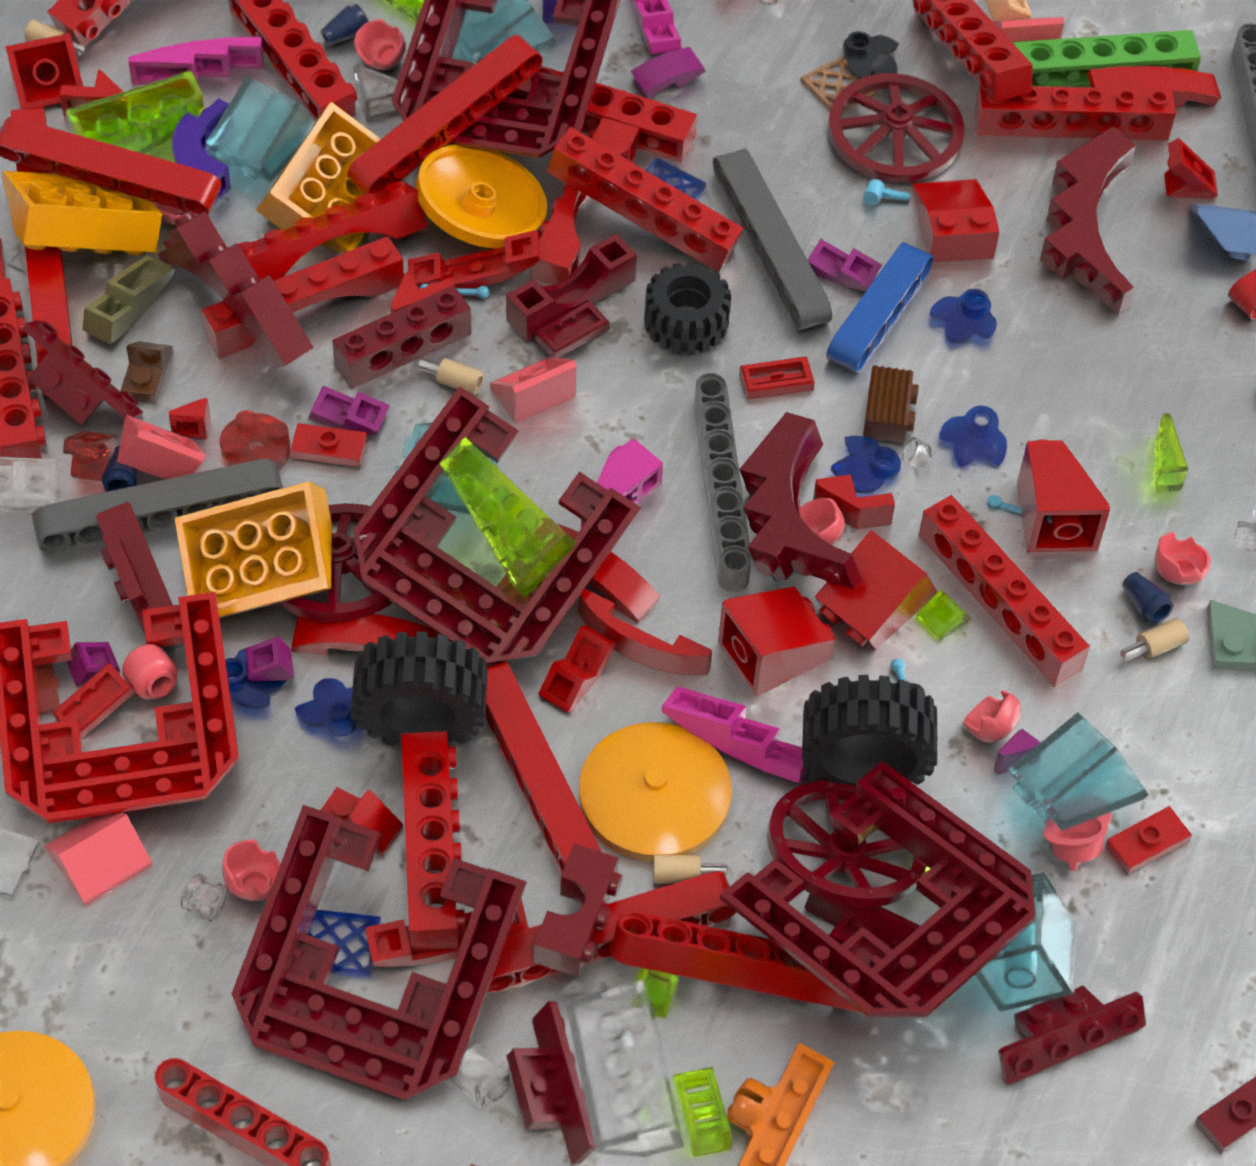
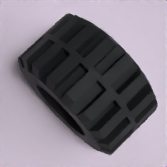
M687 262V265L683 266L681 263L673 264L671 269L667 266L660 269V275L654 274L651 278V283H648L646 288L644 321L646 332H650V338L654 342L660 341L661 348L665 350L672 348L673 353L680 354L681 351H686L687 355H693L697 350H700L702 353L709 351V345L716 347L720 343V338L726 336L727 328H729L731 290H728L727 281L720 279L721 274L716 270L710 272L709 267L703 264L701 267L695 266V263ZM688 306L697 310H682L678 307Z

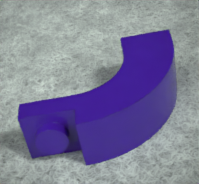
M220 98L209 107L203 109L199 117L187 112L178 122L172 140L175 163L209 172L218 177L222 182L214 205L231 190L229 167L206 153L208 148L232 126L229 103Z

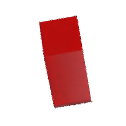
M851 475L816 479L813 500L819 498L834 500L842 512L847 525L859 530L892 524L895 509L892 493L857 497Z
M587 625L580 626L565 659L552 663L538 695L566 712H571L601 676L616 642Z

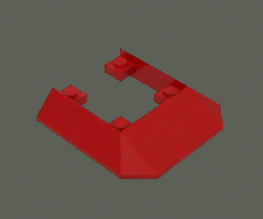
M216 592L178 597L179 605L142 610L146 644H154L158 647L185 645L192 702L154 707L159 741L87 752L82 751L78 719L42 724L36 665L72 660L67 621L29 626L27 619L1 622L0 745L6 795L47 823L205 800L239 760Z

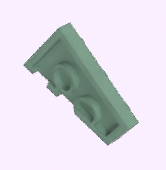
M1210 600L1207 606L1213 669L1256 671V614Z

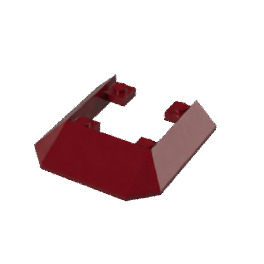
M424 0L391 100L392 105L403 121L474 66V62L452 59L466 12L470 10L493 14L497 0ZM557 0L553 13L554 23L577 27L563 76L536 72L527 100L505 97L448 144L540 159L554 151V148L570 127L581 132L620 0Z
M459 386L353 529L362 582L437 633L447 635L450 642L453 643L459 639L466 643V650L474 647L479 651V658L484 657L487 665L534 657L539 654L639 513L641 507L613 488L605 489L579 471L560 497L558 504L586 523L549 575L545 577L517 558L497 587L438 548L440 542L456 522L457 517L430 498L469 445L496 463H499L518 437L519 430L490 412L489 405Z
M883 761L856 782V793L829 814V824L856 845H859L875 830L879 829L931 868L917 880L916 890L940 909L892 950L864 927L860 928L842 945L789 904V902L804 891V880L777 859H774L755 876L747 872L720 894L721 901L868 1018L928 1017L1027 929L1036 918L1031 870Z
M303 805L231 995L254 1046L406 1101L458 1075L527 882L490 868L485 869L453 858L440 896L474 909L448 981L443 983L411 972L398 1010L327 985L340 947L308 935L335 861L369 872L382 834L345 821L338 816Z

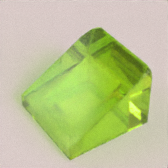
M942 589L916 614L941 641L971 619V616Z
M639 968L630 1004L660 1018H666L677 997L678 976L666 972Z

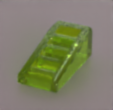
M1169 413L1162 414L1156 434L1155 490L1157 493L1181 490L1188 472L1180 441Z
M713 1067L673 1074L692 1156L699 1157L730 1150L732 1148L731 1129ZM707 1085L709 1088L707 1090L697 1091L688 1094L686 1093V1090L703 1087ZM712 1101L709 1104L690 1107V1105ZM716 1117V1119H711L697 1123L694 1122L696 1120Z

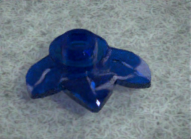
M968 289L960 297H944L932 306L929 314L936 319L946 322L945 336L951 343H965L975 334L984 339H990L997 328V321L990 313L991 302L989 297L980 289Z
M982 405L971 408L965 416H956L947 420L939 434V439L954 443V457L960 468L974 463L982 455L992 464L1000 466L1005 459L1008 446L1006 437L998 429V415L990 407ZM979 417H983L988 421V423L986 425L981 426L978 425L975 422V420Z
M846 436L845 446L849 456L831 465V472L835 476L851 475L856 493L867 494L879 490L885 480L893 479L899 474L901 459L894 449L886 446L880 447L872 438Z
M245 648L240 650L235 658L225 659L230 694H233L237 702L243 706L255 709L270 706L269 694L280 690L288 682V680L250 681L248 679Z
M325 678L320 680L313 689L314 700L295 706L297 717L307 726H324L332 735L339 737L350 735L357 729L356 720L351 718L352 687L347 689L338 679Z

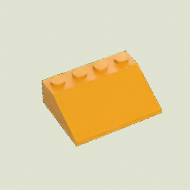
M331 102L315 121L256 211L284 230L294 226V223L299 219L306 217L315 218L325 214V211L332 206H345L355 202V199L364 193L347 177L348 168L355 159L381 139ZM366 232L349 233L332 238L320 245L346 253L356 249Z
M2 171V180L14 232L26 247L43 250L45 246H52L68 252H76L79 248H86L102 254H109L112 250H120L135 256L144 255V252L156 253L162 213L151 201L57 174Z
M310 481L174 518L187 596L216 592L219 618L331 589L332 522L326 490Z

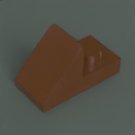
M143 341L128 344L126 349L129 365L120 391L129 393L139 402L156 404L173 348L171 345Z

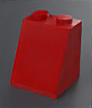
M1047 439L1027 441L1017 480L1027 553L1098 551L1110 512L1109 503L1063 440L1049 441ZM1048 515H1051L1052 524L1047 521Z
M870 530L851 553L861 576L857 586L851 589L826 582L814 597L822 606L819 612L834 625L841 621L849 628L846 634L861 647L867 642L874 649H877L931 601L938 591L924 570L874 531Z
M795 586L729 598L722 602L718 643L756 697L832 659L835 643L832 629L828 624H823L815 614V608L810 599L806 596L803 597Z

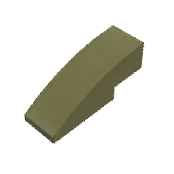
M146 254L107 281L105 294L84 308L82 330L112 344L130 329L153 304L174 275L175 268Z

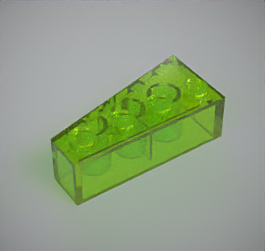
M466 437L440 463L462 502L467 506L474 518L473 520L491 546V550L498 562L501 563L509 576L508 578L513 587L527 597L573 549L577 542Z

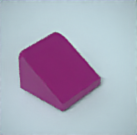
M279 636L245 648L248 679L250 681H275L294 678L291 650Z
M75 642L71 649L72 660L66 661L77 687L83 686L108 663L120 673V668L109 642Z
M1024 729L1019 730L998 751L994 772L999 775L1038 764L1044 748L1043 744Z

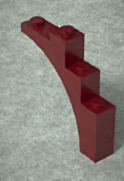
M1113 126L1057 161L1052 184L1060 194L1051 199L1046 222L1055 232L1045 237L1040 260L1048 270L1053 271L1062 280L1073 274L1082 285H1085L1097 295L1104 305L1109 306L1120 315L1129 308L1134 286L1119 272L1107 254L1098 231L1096 210L1102 195L1113 181L1131 168L1136 145Z
M190 211L174 221L177 228L168 232L170 239L163 242L166 249L157 254L161 261L168 265L182 267L207 284L242 321L275 369L286 366L314 348L271 276L268 275L259 279L238 243L229 247L226 246L206 211L197 216Z
M786 412L739 469L745 483V488L752 495L743 508L751 530L757 534L747 546L753 559L754 567L759 573L767 577L773 576L787 580L795 570L804 576L810 575L823 579L832 585H841L854 589L860 582L861 576L853 555L824 541L813 533L801 518L800 497L802 484L810 464L823 446L815 420Z

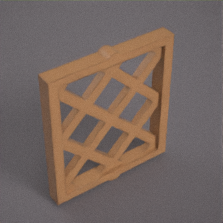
M841 57L801 76L800 81L830 111L832 103L828 99L834 100L840 93V89L843 90L847 86L842 84V79L856 81L858 78L852 73H844L845 68L848 70L847 60ZM835 66H841L840 72L828 71ZM819 74L823 75L822 81L811 79ZM827 76L839 77L838 83L826 82ZM814 85L821 86L820 91ZM824 88H836L835 95L824 93ZM872 91L865 95L873 98L877 96L878 91ZM852 101L843 112L857 107L859 104Z

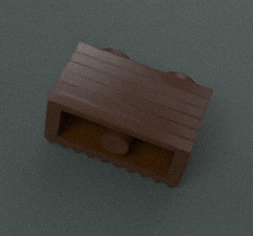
M872 366L862 438L904 444L906 432L913 433L916 412L909 411L910 405H916L919 385L912 384L914 372L911 369L906 371L904 368L899 370L898 368Z

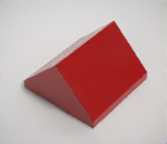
M70 33L5 46L12 81L21 109L61 103L59 95L61 85L83 86Z

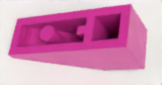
M633 438L625 445H619L612 450L597 483L607 490L613 488L637 504L662 484L663 462ZM581 520V528L586 523L583 520Z

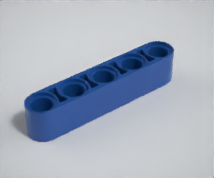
M902 242L834 335L827 349L826 358L856 373L860 372L926 279L933 265L934 256Z

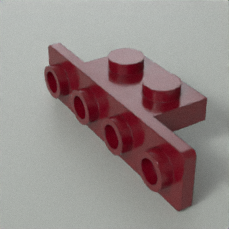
M35 320L23 327V330L48 351L47 355L27 379L80 425L85 424L103 401L110 405L124 419L127 415L138 419L143 414V411L137 406V400L125 391L120 392L110 383L112 380L106 372L89 365L84 360V354L77 347L71 344L67 345L57 337L58 332L52 325L45 321Z
M125 502L96 515L103 533L102 538L106 545V548L100 551L109 570L116 569L120 579L114 582L122 603L129 600L145 634L142 610L172 606L173 603L134 510L129 502Z
M810 893L805 904L806 911L835 924L829 936L841 945L860 928L864 927L893 950L920 927V925L881 906L870 908L843 906L825 901Z
M1082 985L1015 1013L1016 1028L1026 1038L999 1049L1002 1078L1007 1084L1014 1083L1145 1027L1146 1017L1143 996L1135 991L1103 1005Z
M548 1001L532 1018L539 1048H513L506 1057L526 1130L562 1129L570 1162L572 1165H578L597 1148L596 1131L591 1125L586 1108V1096L580 1086L575 1068V1057L570 1051L565 1033V1021L560 1015L557 1002Z

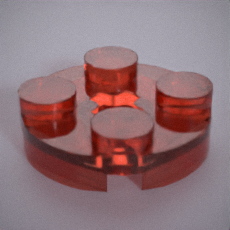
M250 410L241 411L234 420L225 426L220 435L221 456L225 460L226 466L259 459H271L276 462L278 470H280L290 457L291 444L288 426L271 415L254 413ZM259 441L264 445L263 447L256 446L254 450L249 449V443Z

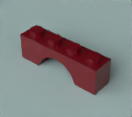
M617 233L589 248L580 266L563 281L551 286H541L533 279L506 294V321L527 343L534 339V331L588 301L594 305L636 281L637 254Z

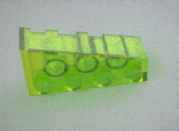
M187 71L66 110L69 131L72 134L145 154L173 138L178 122L187 112L199 117L204 109V98L192 71Z

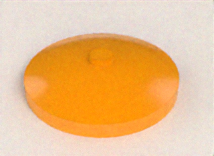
M460 145L446 146L426 157L416 178L415 188L419 190L418 201L426 215L448 234L476 246L498 249L505 247L504 237L534 230L539 232L547 214L546 196L537 179L519 162L500 152Z
M638 723L611 733L590 752L580 775V809L592 833L614 852L643 862H653L654 854L693 855L715 839L721 831L728 817L731 804L732 787L730 774L718 751L711 744L693 735L684 727L669 723Z
M31 1031L1 1032L0 1166H68L85 1146L95 1119V1094L88 1071L80 1058L69 1047L55 1038Z

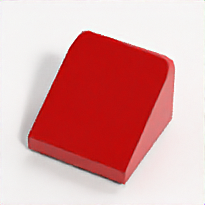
M208 398L199 399L170 410L171 432L187 438L207 439L210 425Z

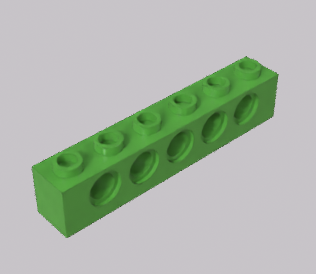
M1193 30L1012 42L1032 63V86L1090 87L1087 76L1090 69L1121 66H1159L1198 71L1201 60Z

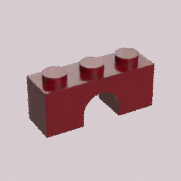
M573 843L560 877V895L577 901L582 908L570 915H561L547 910L534 943V963L577 977L580 976L584 963L591 965L598 942L593 941L597 929L603 931L609 918L610 908L606 907L610 895L614 897L618 895L621 887L623 874L618 873L619 857Z

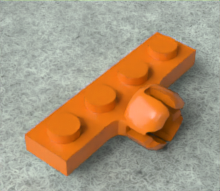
M799 1042L794 1048L775 1087H768L754 1078H747L733 1097L732 1105H729L727 1110L728 1121L745 1130L749 1136L748 1144L737 1166L786 1165L835 1063L834 1061Z

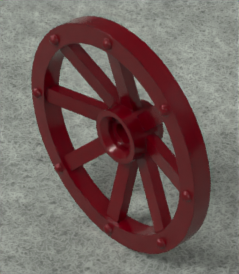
M883 73L860 78L841 90L834 99L830 109L828 134L837 154L855 170L882 181L909 183L934 177L946 170L955 161L963 142L964 121L955 102L937 86L910 75ZM889 89L891 104L886 105L865 95V93ZM900 90L917 94L923 97V99L907 105L901 102ZM852 101L878 113L840 119L843 111ZM935 105L945 115L948 123L917 116L916 114ZM880 125L857 149L852 147L842 131ZM916 127L951 135V141L940 154ZM885 137L893 139V166L878 163L865 157ZM909 137L930 161L915 166H904V139Z
M353 503L328 505L331 522L339 521L336 533L332 534L331 589H329L328 603L314 602L298 597L279 602V604L298 616L323 622L350 621L377 613L393 602L362 582L355 538L348 536L351 522H359L370 506ZM351 572L372 595L356 601L340 603L342 575Z
M827 780L815 781L800 785L780 798L772 811L767 828L768 847L773 859H777L804 880V890L831 903L849 907L870 908L895 903L916 889L917 880L924 875L927 865L915 856H913V864L909 870L871 858V856L904 849L891 838L871 843L863 840L859 845H856L833 826H831L832 833L830 835L799 808V806L805 803L825 799L829 817V814L840 806L838 799L847 800L856 793V786L833 783ZM787 816L820 844L784 838L783 823ZM792 853L827 859V861L814 872H811ZM860 868L897 881L872 888ZM835 871L847 873L855 887L840 885L826 879Z

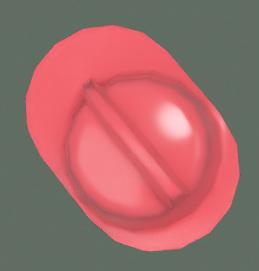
M1089 796L1074 797L1055 806L1043 834V837L1050 842L1054 856L1058 860L1068 862L1071 871H1077L1081 863L1098 858L1103 850L1104 837L1112 818V809L1107 802Z

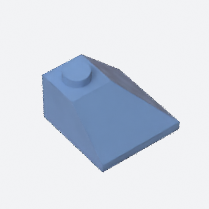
M1190 203V211L1221 249L1230 251V258L1249 260L1250 254L1256 255V211Z

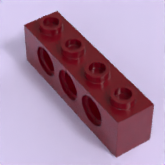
M450 286L333 339L334 366L348 386L353 389L471 335V308L455 286Z

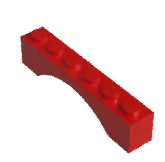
M602 117L597 129L592 128L589 133V138L633 162L638 152V127ZM564 183L562 197H557L553 203L550 220H545L541 226L539 233L540 261L531 267V279L549 285L563 281L580 266L581 243L576 234L574 224L579 211L589 197Z
M398 181L390 183L383 191L375 194L367 193L360 195L355 199V202L345 206H332L325 211V214L315 218L306 217L299 219L292 227L284 230H272L264 234V238L254 242H241L238 245L258 278L261 279L270 275L274 281L284 277L292 266L314 247L332 238L349 233L371 232L399 239L427 228L428 224L424 210L418 201L419 190L406 182Z
M386 236L274 280V283L292 313L309 305L336 297H377L399 288L404 277L403 258L390 238ZM224 301L201 309L204 335L218 359L247 349L256 342L242 321Z

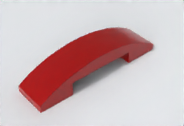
M537 230L504 237L505 247L443 260L440 252L408 259V273L418 288L422 284L438 283L448 278L452 280L456 288L475 289L480 286L492 285L512 278L540 261L539 233Z
M546 521L524 543V549L552 567L561 558L578 534V531ZM610 552L589 582V584L609 596V600L615 603L616 610L637 624L660 601V595L613 552Z
M584 589L579 596L578 613L584 623L616 642L613 650L644 666L673 674L703 676L708 675L711 670L713 650L682 635H679L674 644L671 645L615 618L614 602L587 589Z
M372 614L363 618L342 622H323L299 616L296 621L291 652L328 656L329 648L364 651V645L370 641L378 644V637L385 635L391 639H396V633L407 632L408 637H416L417 631L428 632L427 637L436 638L439 633L422 624L380 614Z
M522 898L509 934L529 928ZM472 912L465 913V931ZM404 919L365 927L372 964L378 967L415 966L456 959L465 934H458V949L411 952L409 925H405Z

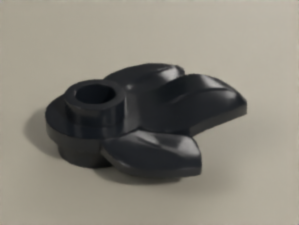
M856 31L849 34L844 40L842 49L845 56L848 57L847 68L858 79L870 76L871 74L898 72L897 64L890 53H893L898 48L899 43L892 38L884 35L870 37L865 32Z

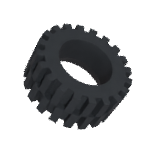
M417 631L416 637H408L407 632L396 633V639H391L387 635L378 637V644L370 641L364 645V651L359 650L356 655L351 698V718L356 720V726L360 731L367 729V736L373 739L382 736L383 743L393 745L395 741L402 743V733L447 731L448 746H452L453 740L462 744L468 741V735L475 737L479 733L480 727L483 728L485 723L488 677L486 660L484 657L479 658V651L474 647L466 650V643L459 639L453 643L448 642L447 635L438 634L436 638L427 637L428 632Z
M858 675V681H850L847 676L838 678V685L836 686L830 682L821 685V692L814 690L809 694V700H805L802 760L805 770H810V776L815 780L823 778V780L832 781L833 783L856 786V782L883 761L910 782L919 785L925 781V775H932L934 766H937V706H934V699L930 695L924 696V689L919 686L909 689L908 681L899 679L897 683L890 682V676L879 675L878 680H869V675Z

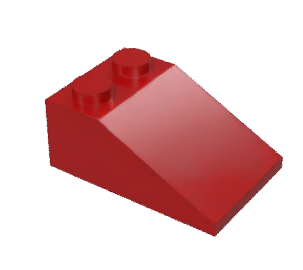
M977 179L912 183V192L927 253L934 256L933 263L991 259L995 257L1000 231L994 207Z

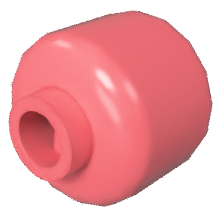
M145 644L129 653L124 660L122 674L139 697L146 700H155L166 696L172 691L178 678V668L161 647L154 644Z

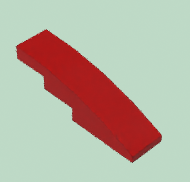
M1121 66L1090 69L1087 73L1091 88L1173 90L1175 107L1182 108L1187 100L1215 106L1221 99L1215 75L1200 71L1159 66Z

